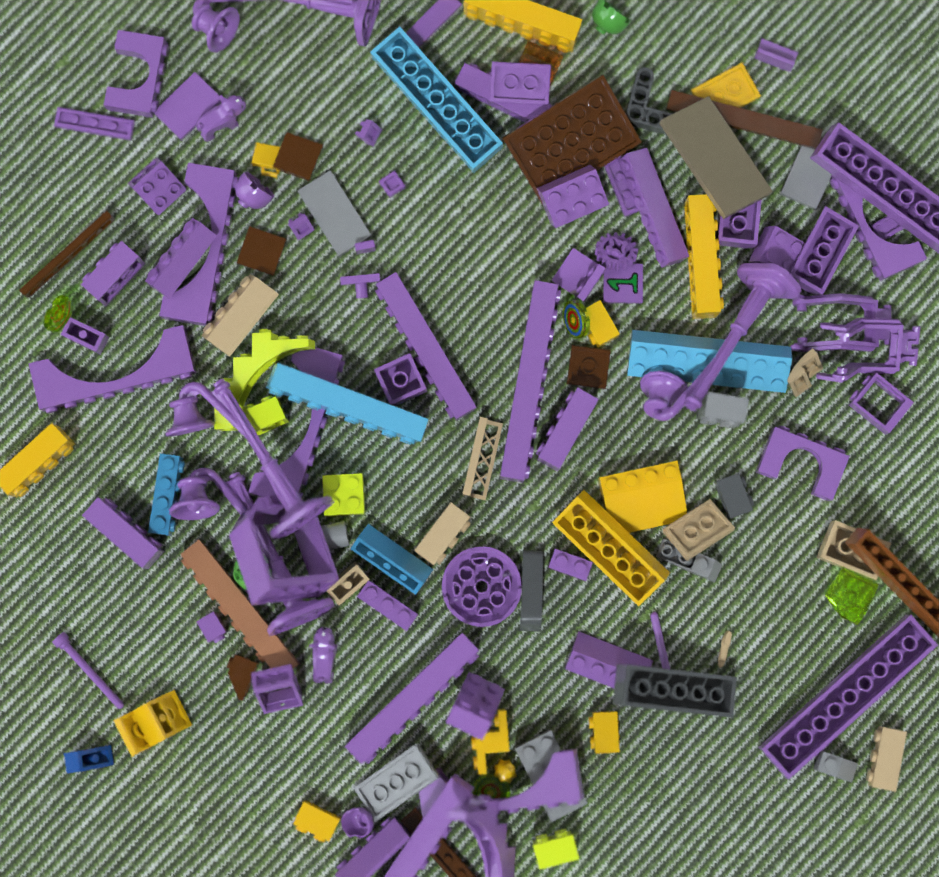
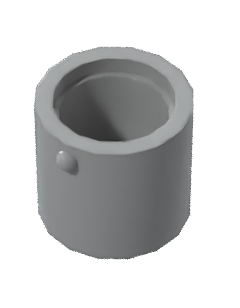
M345 521L321 526L329 550L350 546Z

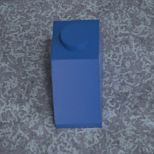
M111 745L64 753L66 773L82 772L114 765Z

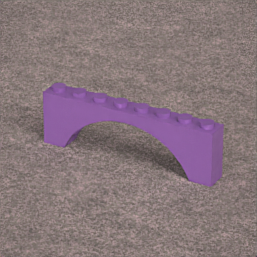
M188 163L184 182L204 202L209 213L212 232L217 237L211 243L203 267L193 280L180 290L174 292L170 299L163 296L159 314L162 319L206 326L209 322L213 321L214 310H212L213 303H216L218 291H215L216 284H219L221 280L219 268L220 264L223 265L225 253H222L223 246L228 243L226 230L227 226L230 227L232 215L229 214L231 207L235 205L233 192L239 177H236L237 174L234 170Z
M183 325L163 330L160 343L151 358L137 371L115 381L99 383L81 381L63 373L49 359L29 363L39 410L46 411V413L58 411L57 408L64 406L65 409L73 408L80 402L85 404L96 402V398L104 397V399L113 398L119 392H123V394L135 392L134 389L139 387L149 389L159 382L162 385L173 382V379L179 377L181 380L189 379L192 377V374L196 373L187 331Z
M317 347L292 355V363L301 372L339 385L337 376L339 372H343L345 361H342V355ZM312 409L310 425L304 440L292 456L279 465L301 499L303 498V493H301L302 486L307 485L309 474H307L308 467H312L315 460V455H313L314 449L319 447L321 436H319L320 430L326 426L327 417H325L326 410L318 409V411ZM265 472L254 473L248 493L260 497L277 496Z
M577 748L553 753L551 761L542 777L528 790L511 797L490 798L498 800L497 815L503 810H508V813L519 812L520 808L526 807L528 811L540 809L539 806L547 805V808H554L563 802H567V805L579 804V800L584 798ZM435 768L440 778L419 792L423 819L450 781L441 768Z

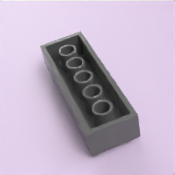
M617 664L613 705L733 717L737 677Z

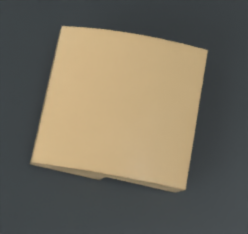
M813 348L797 362L787 379L795 397L810 388L812 385L809 379L823 369L818 354Z

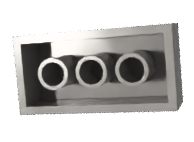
M708 392L701 401L702 407L697 409L696 419H699L701 424L714 425L720 423L719 427H739L740 424H744L746 421L749 399Z
M550 729L514 747L533 785L546 771L553 753L561 751ZM584 797L576 805H567V802H563L554 808H547V805L543 806L551 822L588 803Z

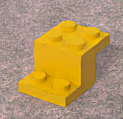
M175 690L113 720L131 756L192 726Z
M505 708L497 709V714L494 715V725L499 727V729L487 730L483 740L471 736L472 750L476 749L477 756H473L474 770H478L479 775L487 774L485 753L509 751Z

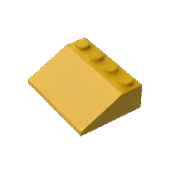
M678 461L598 478L604 509L629 533L668 525L687 514Z

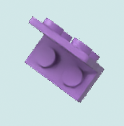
M157 157L128 182V185L137 192L157 215H160L186 191L182 183Z
M573 248L552 281L585 302L606 268Z

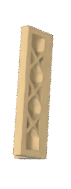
M480 417L463 496L486 501L503 423ZM486 425L498 427L497 434L490 439L485 433ZM485 436L487 441L483 443V438ZM489 442L493 452L485 458L481 453V447ZM481 455L483 460L478 462L479 456ZM489 458H491L490 465L487 462ZM485 462L489 470L487 474L480 477L476 469L478 465ZM475 474H476L477 477L479 478V479H477L476 481H474ZM485 477H487L486 483H484L482 480ZM479 481L484 486L483 495L471 493L473 485Z

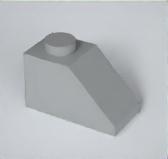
M820 751L813 769L852 782L858 763Z

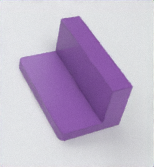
M762 39L754 59L791 72L798 52Z

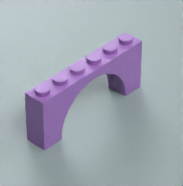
M831 175L830 184L839 194L838 200L848 213L847 219L859 225L855 236L859 243L862 242L865 248L863 250L867 260L871 261L873 265L872 271L876 278H879L880 281L885 280L927 259L919 241L911 244H894L877 236L865 220L862 207L863 197Z

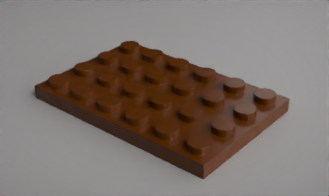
M602 74L502 137L542 205L543 203L537 188L588 165L593 166L597 171L641 143L639 136Z

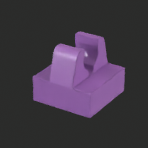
M366 119L365 122L360 123L362 129L360 132L356 131L355 135L367 145L374 146L382 129L373 121Z
M301 213L297 214L298 218L294 221L292 219L288 221L289 227L298 240L314 231L307 216Z

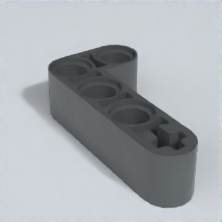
M523 550L520 631L540 632L543 551Z

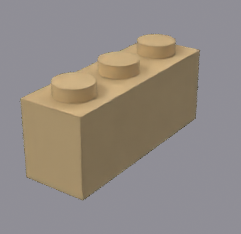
M882 726L875 730V749H872L870 754L872 766L866 776L869 786L896 792L907 732Z

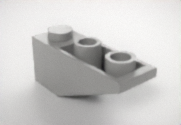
M663 539L656 555L657 558L713 583H715L722 564L717 560L700 553L686 561L675 546L666 539Z

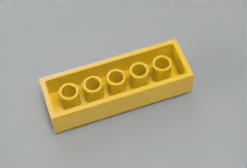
M464 0V14L471 20L479 19L488 26L495 27L496 25L502 27L505 32H516L528 40L533 38L544 46H555L561 52L568 53V51L573 52L583 19L529 0Z
M707 194L688 195L684 203L692 319L716 318L721 309H724L723 297H720L719 292L722 290V278H718V270H721L720 258H717L719 239H715V231H718L717 219H714L716 208Z
M585 490L552 522L638 606L670 574L650 552Z

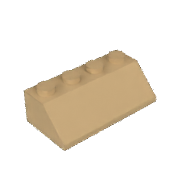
M251 274L244 277L240 282L238 290L231 293L228 297L227 304L216 312V317L212 323L210 322L204 327V333L201 336L230 357L279 294Z

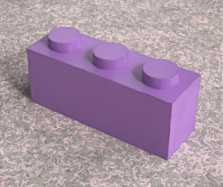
M369 580L357 596L406 631L418 616L416 612Z

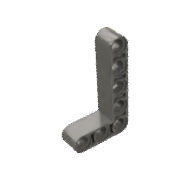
M641 68L637 72L626 115L633 127L667 135L659 123L662 119L672 115V113L646 107L654 80V73L649 68ZM640 76H647L649 78V81H641ZM642 94L645 99L637 100L635 95ZM637 112L640 117L633 119L630 113ZM656 117L658 119V123H650L649 118Z

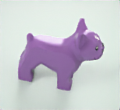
M220 95L221 104L198 119L196 128L201 132V136L206 142L215 138L214 133L225 127L232 130L239 126L236 118L246 107L243 97L231 95L225 98Z
M320 627L314 635L313 644H310V648H313V681L315 683H333L334 672H332L334 658L337 654V644H334L332 630L327 627Z

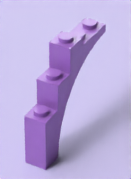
M478 795V798L470 799V804H467V806L457 805L456 809H449L448 818L464 822L476 837L482 853L485 877H514L516 847L508 846V842H506L507 824L499 823V819H497L498 800L490 799V795Z

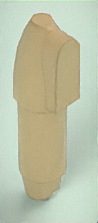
M726 631L721 641L718 657L719 668L724 667L732 636L730 631Z

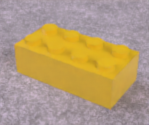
M51 423L0 469L1 489L12 497L24 496L29 491L28 487L41 481L44 477L43 474L48 469L52 470L55 468L62 456L66 457L74 450L72 448L75 445L74 441L61 427Z

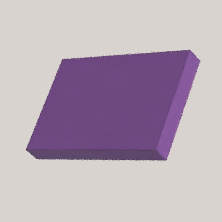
M492 62L490 102L549 105L551 65Z
M194 72L153 113L182 141L196 127L198 119L218 106L221 101L219 95Z

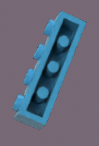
M160 454L148 533L172 536V532H175L176 520L169 514V508L178 502V493L181 492V489L178 488V482L180 481L181 473L184 472L185 461L180 456Z
M369 524L351 547L352 551L415 595L434 570Z

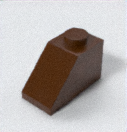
M235 654L234 657H230L226 668H229L228 676L238 699L244 701L252 683L251 673L257 671L259 662Z

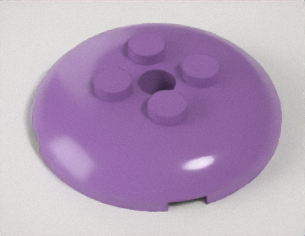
M473 547L462 551L450 561L443 575L442 594L446 606L456 618L472 626L486 627L502 622L515 610L521 597L522 583L516 565L506 554L491 547ZM479 581H484L487 584V590L483 593L478 592L476 589V584Z

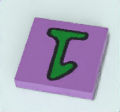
M633 264L632 267L627 266L625 271L619 268L618 272L613 267L611 270H608V265L603 266L606 268L603 273V303H643V264Z

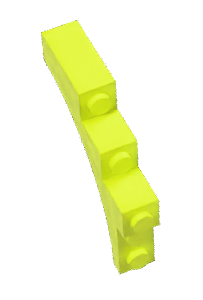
M260 329L259 333H252V354H240V357H234L233 378L222 379L230 383L232 394L240 407L243 408L252 387L266 370L286 356L300 351L315 349V341L308 339V336L304 335L296 336V339H290L287 336L278 337L277 334L271 333L269 329ZM214 408L215 430L238 431Z

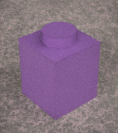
M216 611L197 621L208 642L214 641L216 644L226 638L224 634L228 631Z

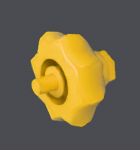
M501 759L494 765V776L501 783H511L517 776L516 766L510 760L505 761Z

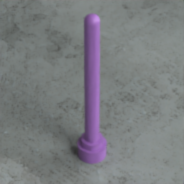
M652 612L650 618L662 669H670L659 617L656 612Z
M63 632L55 638L52 643L57 648L64 649L118 709H122L124 703L69 644L70 637Z

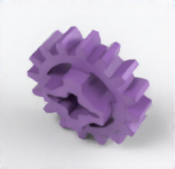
M617 232L614 233V236H611L609 233H607L606 238L601 236L600 241L596 243V260L602 261V266L608 265V270H611L613 267L617 272L619 268L625 271L627 266L632 267L633 262H636L638 248H636V242L631 243V237L626 239L624 238L625 234L618 236Z

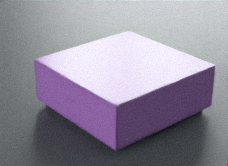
M395 170L379 181V184L389 198L406 188Z
M374 240L354 244L357 254L376 251Z

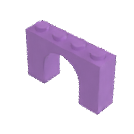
M118 30L114 48L117 54L145 60L149 64V76L142 86L132 90L107 86L104 106L109 111L153 118V112H156L158 108V101L156 99L157 94H160L162 89L160 78L165 73V63L163 62L164 57L168 55L169 45L164 37Z
M779 425L778 428H772L756 473L774 480L778 477L783 461L790 451L795 449L806 450L816 458L819 466L818 476L811 495L826 501H832L849 459L845 451L836 447L834 449L828 448L826 443L819 440L815 442L810 441L808 436L797 433V435L790 433V429Z

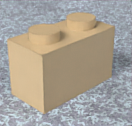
M355 561L338 576L339 580L327 590V593L338 605H341L370 580L369 576Z

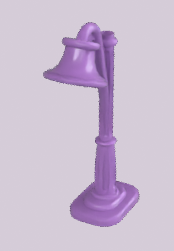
M196 0L193 5L192 28L195 31L204 32L207 36L208 49L211 52L218 53L227 47L234 38L239 25V12L233 7H228L221 12H215L212 10L210 3L259 0ZM282 0L306 5L309 10L312 8L354 18L357 43L364 47L368 45L381 4V0Z
M743 263L739 266L737 275L751 293L744 302L735 322L730 325L731 331L713 360L689 387L684 380L670 372L651 371L645 374L640 380V387L648 397V400L643 405L647 415L659 421H666L673 418L684 406L691 411H696V409L702 407L701 401L741 336L747 335V330L758 317L768 299H794L801 293L802 290L799 283L786 269L772 263Z
M224 379L218 380L214 383L215 389L213 392L201 383H188L181 389L179 400L169 403V407L174 410V422L172 427L165 433L167 437L188 434L215 425L214 421L205 419L197 408V395L201 394L248 440L263 465L261 470L265 472L286 510L285 516L270 531L272 540L284 538L294 533L334 504L331 496L302 501L294 486L278 465V460L270 456L232 394L229 382H225Z
M199 468L194 470L189 477L183 478L178 482L181 496L179 501L169 508V514L173 518L180 520H200L217 514L220 511V505L213 500H209L205 492L208 481L215 483L240 515L245 514L248 507L254 505V502L245 485V476L241 475L240 472L230 475V481L225 482L214 470ZM254 525L260 545L269 562L267 566L271 569L273 580L292 578L283 562V556L278 555L265 526ZM331 598L319 601L316 599L310 601H303V599L283 601L286 607L285 611L272 621L267 628L269 636H274L313 621L329 612L334 606V602Z

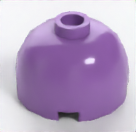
M244 172L239 177L235 186V192L239 198L238 203L245 209L248 207L252 209L264 208L275 195L267 186L265 188L258 178L248 172Z

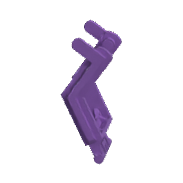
M843 293L815 296L799 294L797 298L792 299L794 300L792 305L797 306L798 312L807 311V306L841 303L860 305L864 310V318L892 319L891 305H884L883 309L878 308V300H874L871 296ZM865 328V338L862 341L850 340L849 342L840 340L807 342L806 337L797 338V343L790 345L791 350L796 352H809L812 348L815 351L842 349L871 352L876 347H879V340H884V345H890L891 332L888 329Z
M856 318L846 325L820 323V328L835 330V335L840 336L839 340L843 342H849L850 337L865 328L888 329L891 335L889 357L886 362H849L845 366L837 367V371L832 374L817 373L816 378L843 383L857 373L894 374L900 370V363L909 361L911 366H916L919 348L912 347V344H919L921 327L912 326V330H903L904 325L898 319Z

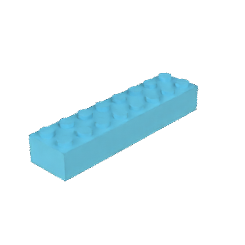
M400 26L370 52L373 60L473 173L503 148L502 141Z
M632 330L627 376L643 377L651 371H665L677 375L685 382L693 383L716 356L725 340ZM738 341L712 385L786 393L787 379L792 362L791 347Z
M279 363L273 366L266 386L267 389H270V394L279 397L282 395L289 396V401L298 404L302 402L308 403V408L317 411L318 409H324L327 415L336 418L337 416H343L346 422L351 424L362 423L365 429L370 431L381 430L382 435L390 438L400 437V442L409 445L421 442L429 420Z

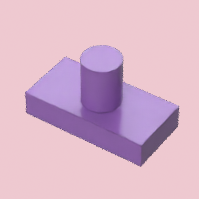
M380 273L340 277L342 286L355 284L356 299L368 298L367 283L381 281Z

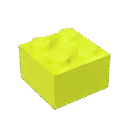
M272 395L261 399L262 403L255 406L254 404H249L242 408L258 436L289 422L276 396L273 398Z
M362 473L322 476L323 497L331 496L334 500V504L324 511V516L365 514L364 477Z
M564 828L554 831L555 835L547 836V834L535 836L536 840H532L539 870L579 859L571 830L567 831Z

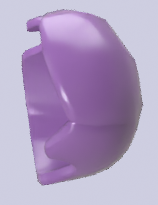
M354 807L342 815L341 825L347 836L363 838L372 832L373 818L371 813L365 808Z

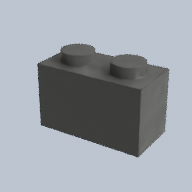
M739 473L714 482L728 519L753 510V499L751 495H747L745 490L747 487L746 481L743 476L740 477Z

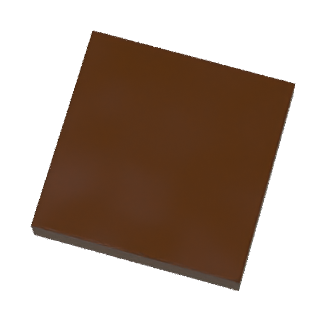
M286 132L274 161L273 169L310 181L323 145Z
M249 226L236 263L274 276L287 239Z
M572 345L566 385L605 390L611 350Z

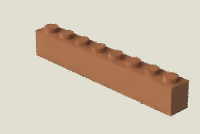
M197 540L180 554L183 557L181 560L183 565L188 570L191 568L195 572L193 576L200 585L204 584L208 589L206 591L207 595L212 600L216 599L220 604L218 606L219 610L224 616H230L233 620L230 622L237 632L241 630L245 635L243 640L249 647L253 646L257 650L255 655L262 663L266 662L270 667L269 669L290 664L295 669L300 665L299 661L278 635L269 636L267 632L269 624L255 606L251 604L248 597L202 540Z

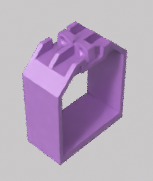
M276 495L258 497L254 505L249 506L246 513L240 515L229 534L252 605L320 597L339 580L318 517H315L294 532L309 576L272 580L254 525L277 523L285 516L286 510Z

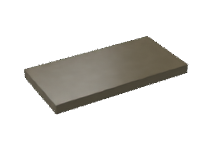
M709 96L660 121L659 124L723 220L772 194V189Z

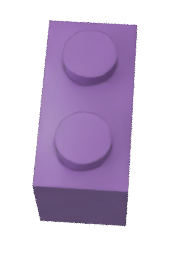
M69 317L61 333L63 337L100 355L109 339L106 334Z
M554 549L548 568L586 581L593 562Z

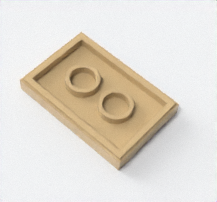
M709 499L665 527L663 533L685 560L688 561L733 532L735 527L715 503Z

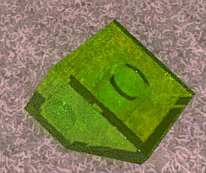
M842 567L825 592V597L840 617L858 625L867 613L879 584Z

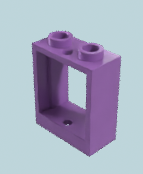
M878 373L872 376L869 374L862 382L864 385L860 391L856 390L849 398L852 400L849 406L886 435L892 431L914 402ZM873 383L877 384L900 403L884 424L858 404Z
M291 664L251 673L253 691L264 714L303 706L301 687ZM291 686H292V688H288V689H284V690H279V691H275V692H270V693H265V692H268V691H273V690L282 689V688H286V687H291Z

